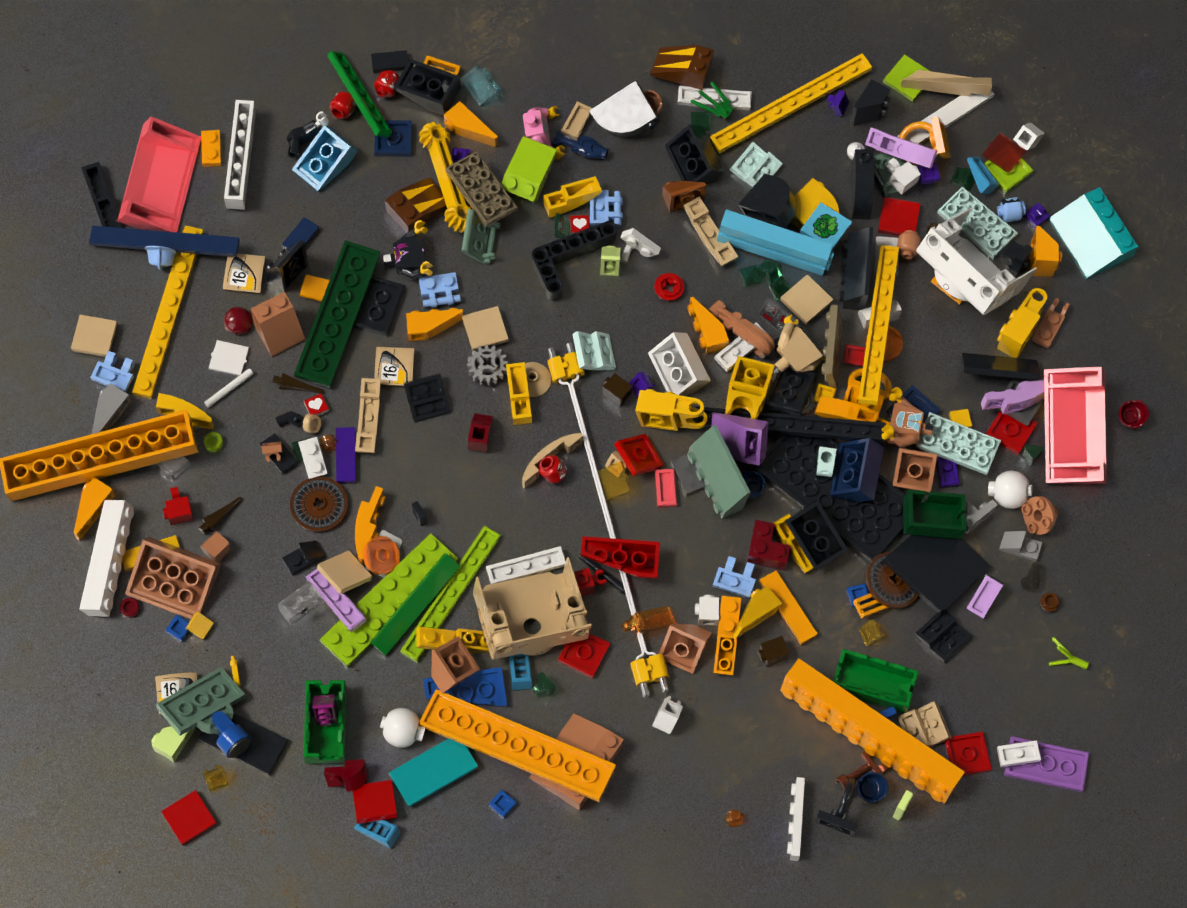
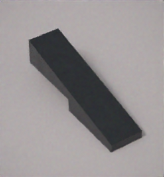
M96 162L81 167L101 225L103 227L122 228L121 222L117 221L119 216L100 163Z

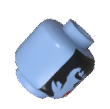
M1018 197L1002 199L1000 206H997L998 217H1002L1004 222L1021 220L1022 216L1025 215L1024 201H1021Z

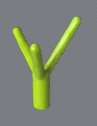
M1052 637V640L1057 645V649L1069 659L1049 662V666L1072 663L1085 670L1087 669L1089 662L1073 656L1055 637Z

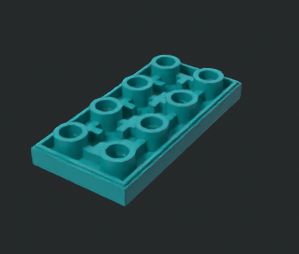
M448 738L390 771L389 775L410 808L478 769V765L465 745Z

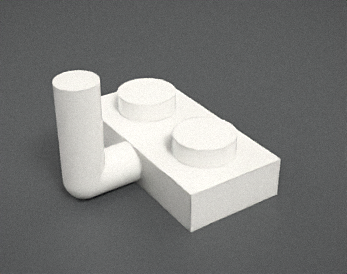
M634 228L623 231L620 238L626 241V247L620 262L627 263L632 249H637L645 257H651L659 254L661 247Z

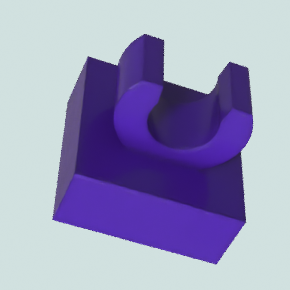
M838 90L836 96L829 95L826 101L830 102L829 108L834 109L837 116L843 117L849 100L845 91Z
M452 148L451 159L453 164L470 155L471 149Z
M936 162L933 163L932 168L918 165L917 168L921 173V184L926 185L939 182L940 176Z
M1037 203L1025 212L1024 218L1036 228V226L1046 222L1050 215L1041 204Z
M644 371L638 372L629 382L633 386L637 398L640 390L646 391L655 387V384H651L649 381L651 376L646 375Z

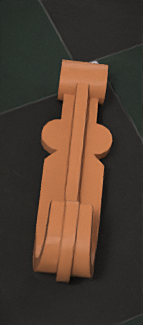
M718 300L708 309L712 315L723 321L726 330L733 329L734 334L754 346L756 349L753 352L759 357L765 358L774 350V341L766 332L747 319H742L741 313L729 312L722 301Z

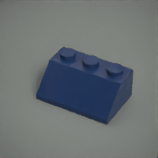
M870 438L840 443L830 496L856 502L874 500L884 447Z

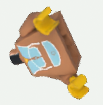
M893 388L891 390L892 393L889 395V400L897 401V403H894L890 425H885L882 428L884 432L882 439H888L887 443L896 444L903 448L912 444H918L921 434L932 436L934 424L923 423L924 412L917 409L904 397H901L902 390L900 388Z

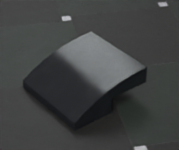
M440 373L403 383L413 421L450 412Z
M946 610L940 615L937 613L915 633L920 641L944 664L972 639V635L957 623V619Z

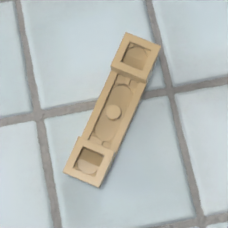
M700 196L684 204V209L693 227L717 262L724 266L737 259L738 255L729 241L727 243L717 242L719 230L709 216V210Z
M362 378L361 399L355 452L375 453L381 379Z
M575 433L561 437L538 452L524 472L522 487L525 489L539 478L538 468L544 457L556 455L562 449L569 454L583 443V435Z

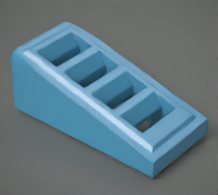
M969 157L967 161L981 194L992 193L999 186L998 182L980 157Z
M518 654L509 656L512 690L531 689L532 677L529 655ZM524 656H525V659H515V660L513 659V658H515V657H524Z
M385 820L370 822L366 829L364 828L366 823L356 824L354 827L355 830L390 849L401 834L396 825ZM384 827L385 829L383 830L382 834L379 835V833L381 832L382 828Z

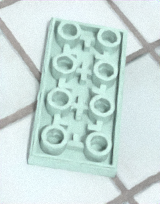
M961 187L937 213L947 221L972 207L973 209L961 225L962 230L960 233L990 258L994 259L1018 235V232L965 188Z
M929 412L925 423L934 424L932 436L921 434L919 443L915 447L987 475L1001 440Z

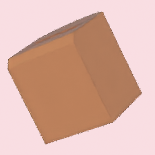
M217 531L200 546L202 551L211 560L219 562L230 552L229 542Z

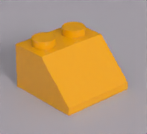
M1036 226L1030 242V246L1033 247L1030 255L1032 260L1030 270L1037 267L1032 276L1053 277L1054 272L1058 271L1059 263H1061L1062 252L1059 251V244L1044 229Z

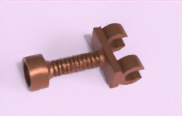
M864 751L861 757L866 763L848 776L840 775L836 778V782H840L843 785L844 789L842 790L844 791L850 778L856 780L869 770L882 774L889 767L883 763L877 767L871 760V755Z

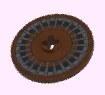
M314 477L306 479L295 488L290 499V510L294 520L302 528L312 532H325L335 528L342 522L348 510V498L345 490L338 482L327 477ZM316 501L322 503L321 508L316 506Z
M891 552L879 554L869 563L866 570V584L869 592L880 604L889 608L899 609L910 605L917 599L918 594L883 562L884 558ZM891 577H894V580L897 581L895 584L890 579Z

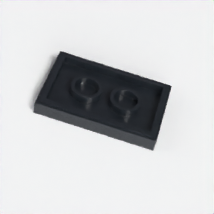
M372 276L353 327L388 337L405 285Z
M790 366L782 373L778 371L765 400L764 408L801 416L818 377V372H796Z

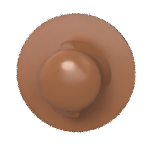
M1043 496L1030 498L1026 504H1023L1021 509L1027 530L1031 534L1043 535L1049 533L1053 529L1059 515L1057 507Z

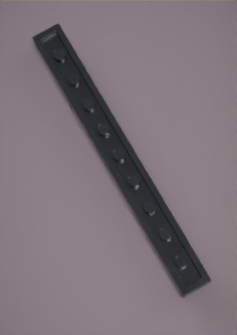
M704 407L708 422L703 428H711L713 412L725 414V409ZM734 410L730 414L744 418L751 417L750 413L744 410ZM761 412L757 419L767 421L768 433L852 441L870 438L877 443H884L882 428L886 423L767 412ZM696 417L693 419V421L695 423H701L704 417Z

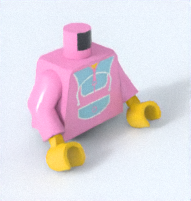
M553 106L549 109L533 107L527 113H524L523 121L526 137L552 147L547 117L553 119L560 114H556L554 111L558 107ZM562 145L555 148L558 149L555 159H560L566 155L562 153L565 150Z

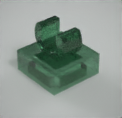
M543 672L536 676L537 684L533 687V693L537 697L541 696L544 692L548 696L555 692V685Z

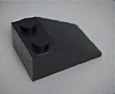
M410 59L397 80L394 90L425 109L444 116L460 92L461 84L458 75Z
M300 240L290 245L286 250H282L278 259L274 263H270L266 269L267 280L283 292L308 267L305 242Z

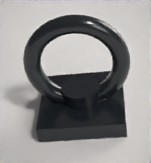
M854 778L848 780L838 809L831 810V813L819 810L815 821L852 837L858 824L847 821L849 816L844 813L856 784Z

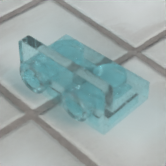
M476 65L460 80L477 104L483 108L494 97L501 98L502 94L499 92L501 90L499 85L495 81L492 82L489 78L491 76L489 71L485 67L482 69Z

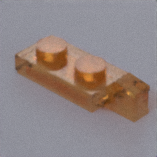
M664 606L636 612L630 616V620H626L621 626L624 632L635 630V633H643L667 628L670 624L676 623L670 607Z

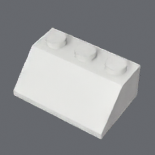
M673 332L648 352L666 391L686 396L700 390L711 381L687 333Z

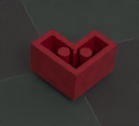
M755 520L747 562L785 571L790 545L771 541L775 523Z

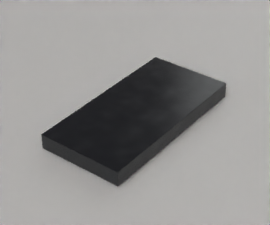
M962 353L961 356L963 373L1029 380L1040 379L1037 360Z
M233 713L232 722L234 725H241L251 737L249 747L242 754L234 757V759L269 776L288 739ZM202 731L198 740L224 753L217 745L219 735Z

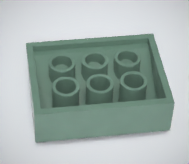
M713 425L690 446L687 456L690 463L695 464L697 468L696 474L698 479L704 481L706 485L704 487L705 493L709 498H712L716 514H720L723 519L743 510L750 490L717 426Z

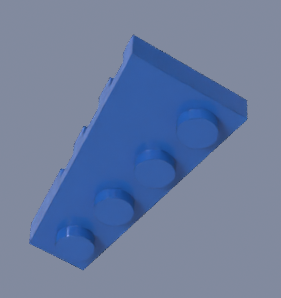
M502 667L479 670L445 692L471 704L507 707ZM432 678L423 679L426 699L430 700L435 690L440 689Z

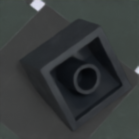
M871 79L853 107L850 125L855 126L878 121L881 115L885 116L889 109L891 89Z

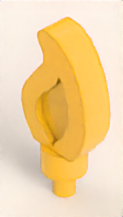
M233 655L230 661L233 679L238 687H241L237 666L238 660H235V655Z

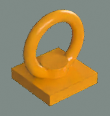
M938 116L931 118L932 125L921 121L911 123L899 135L900 138L906 139L913 130L925 129L929 132L932 148L937 150L936 156L939 154L944 160L951 158L944 122Z
M863 368L853 371L848 378V387L844 401L867 407L880 414L883 402L892 393L891 381L882 373L881 382L884 384L885 390L880 389L878 406L859 404L861 382L856 379L862 376Z

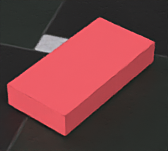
M674 469L655 470L657 508L677 507Z

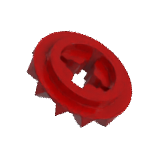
M662 274L655 281V294L667 302L669 300L676 301L678 297L682 296L684 282L676 274ZM666 282L669 286H674L672 287V293L668 289L665 290Z

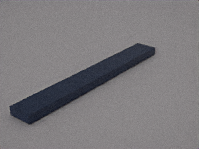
M92 226L89 244L93 246L145 250L146 246H163L181 253L237 257L240 243L239 237Z

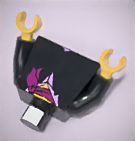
M417 221L414 226L415 228L393 243L394 253L383 255L384 266L396 265L397 274L411 280L433 274V271L429 269L433 265L425 260L422 235H420V233L425 234L428 231V228L422 227L425 225V222Z

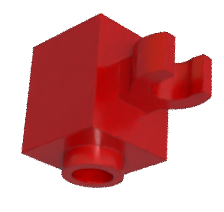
M178 487L170 488L172 500L165 501L166 508H163L165 520L169 519L170 525L192 521L193 515L188 496L180 497Z
M589 568L574 572L581 597L593 594L595 585L604 586L606 584V579L599 580L597 578L603 575V570H597L594 575H591Z

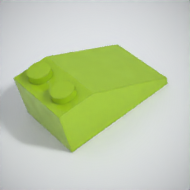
M523 136L501 183L505 191L537 202L558 149Z

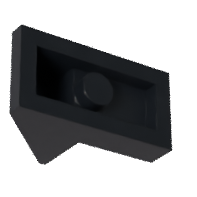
M316 540L298 543L299 549L282 557L292 576L326 558Z

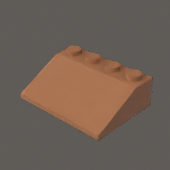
M148 537L142 541L125 595L192 619L196 612L202 613L215 584L221 563Z
M574 713L556 738V740L611 763L624 744V739L607 728ZM531 774L529 777L578 810L581 809L588 797Z

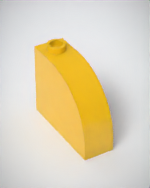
M812 178L795 195L797 209L791 223L801 230L820 203L839 213L838 204L834 196L825 188L822 182Z

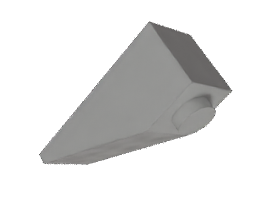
M111 383L101 390L92 434L110 430L131 403L129 394Z

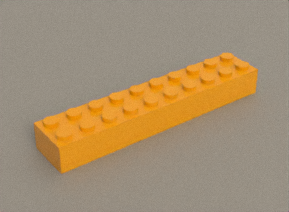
M186 409L0 458V469L5 494L12 502L88 482L93 477L99 479L195 454L199 451L192 419Z
M798 658L786 674L780 689L786 698L793 699L803 710H809L819 721L826 722L835 732L842 733L848 737L851 743L858 744L864 748L867 754L877 757L884 765L896 770L899 776L909 779L918 789L928 792L935 801L942 802L943 804L946 803L965 772L801 659Z

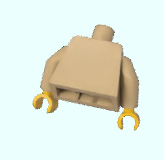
M791 314L784 319L785 325L778 341L779 347L777 352L782 358L774 365L781 373L789 366L796 372L815 370L821 361L826 360V357L821 354L823 349L818 350L801 328L794 327L799 321L796 319L792 322Z

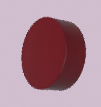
M131 597L122 600L120 603L121 614L126 618L137 616L140 612L138 601Z

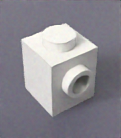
M1030 122L1022 126L1013 140L1021 148L1028 151L1036 147L1045 133Z
M713 595L699 597V603H695V615H698V625L718 626L719 597Z

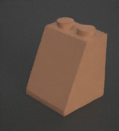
M285 292L251 308L254 327L271 357L305 341L294 307Z

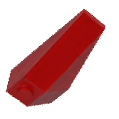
M582 536L581 556L636 577L657 579L660 542Z

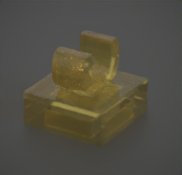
M875 619L869 620L858 629L866 647L872 646L885 635L884 632L881 633L879 629L881 625L876 623Z
M216 765L215 769L210 771L206 769L205 773H203L210 792L229 785L222 766Z

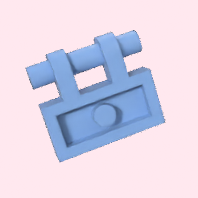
M602 190V193L590 200V226L613 220L617 227H621V221L623 220V213L621 212L623 198L621 197V191H615L614 197H609V190ZM609 205L614 206V212H609Z
M456 272L419 278L421 297H429L427 300H422L424 308H437L438 305L444 304L450 306L461 302L460 294L452 296V293L459 292ZM446 294V297L435 298L437 295Z

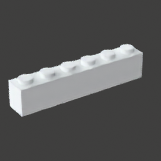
M236 100L224 194L226 209L245 210L256 117L254 101Z
M104 500L79 608L88 616L109 617L110 611L113 608L117 580L121 572V563L126 550L127 537L130 533L131 519L134 515V507L125 500Z

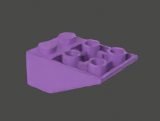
M716 412L712 413L711 427L713 425L717 426L733 459L743 463L760 465L766 457L768 422Z

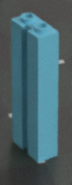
M727 209L717 237V242L727 243L729 241L733 247L823 276L824 270H829L834 252L831 251L833 244Z

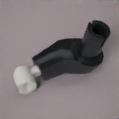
M319 112L316 115L317 122L312 120L306 125L289 132L286 139L289 143L288 157H299L300 145L310 142L322 129L321 126L328 125L329 120L324 112Z

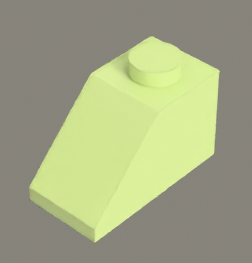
M615 246L602 247L600 275L619 276L621 248Z
M172 726L162 728L160 733L157 732L154 735L152 747L157 753L175 762L196 728L194 727L181 736Z

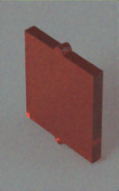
M999 133L994 141L989 143V147L982 156L1009 173L1015 165L1019 164V160L1026 153V150Z

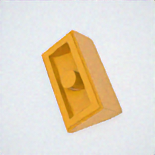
M307 274L303 281L300 296L322 302L330 280Z

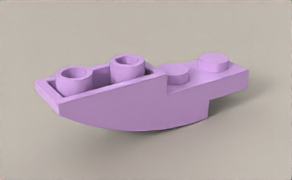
M872 127L865 145L878 151L928 168H932L937 154V150Z
M1044 379L1031 382L1023 381L1018 384L1016 390L1008 389L1002 392L991 391L985 393L981 401L982 409L1001 408L1002 414H1007L1031 407L1045 398Z

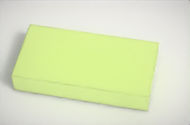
M906 790L895 810L893 818L898 821L902 818L912 799L913 793Z

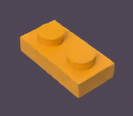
M220 130L201 131L202 166H221Z

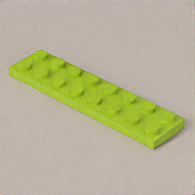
M430 533L391 573H388L355 605L364 615L367 622L351 633L343 622L339 620L320 638V642L348 668L372 645L370 641L441 556L446 553L456 563L459 561L458 558Z

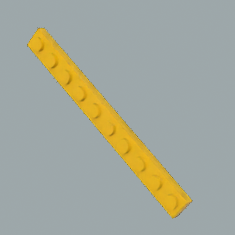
M862 53L711 135L709 140L720 154L870 72L872 65Z
M186 225L183 233H204L203 229ZM177 252L132 391L135 396L152 399L197 254Z
M880 245L858 399L859 404L878 406L899 247Z

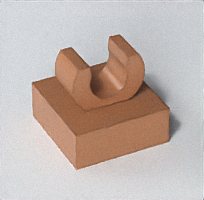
M282 442L262 443V454H266V461L270 462L269 456L271 454H275L277 461H280L281 455L279 452H282Z

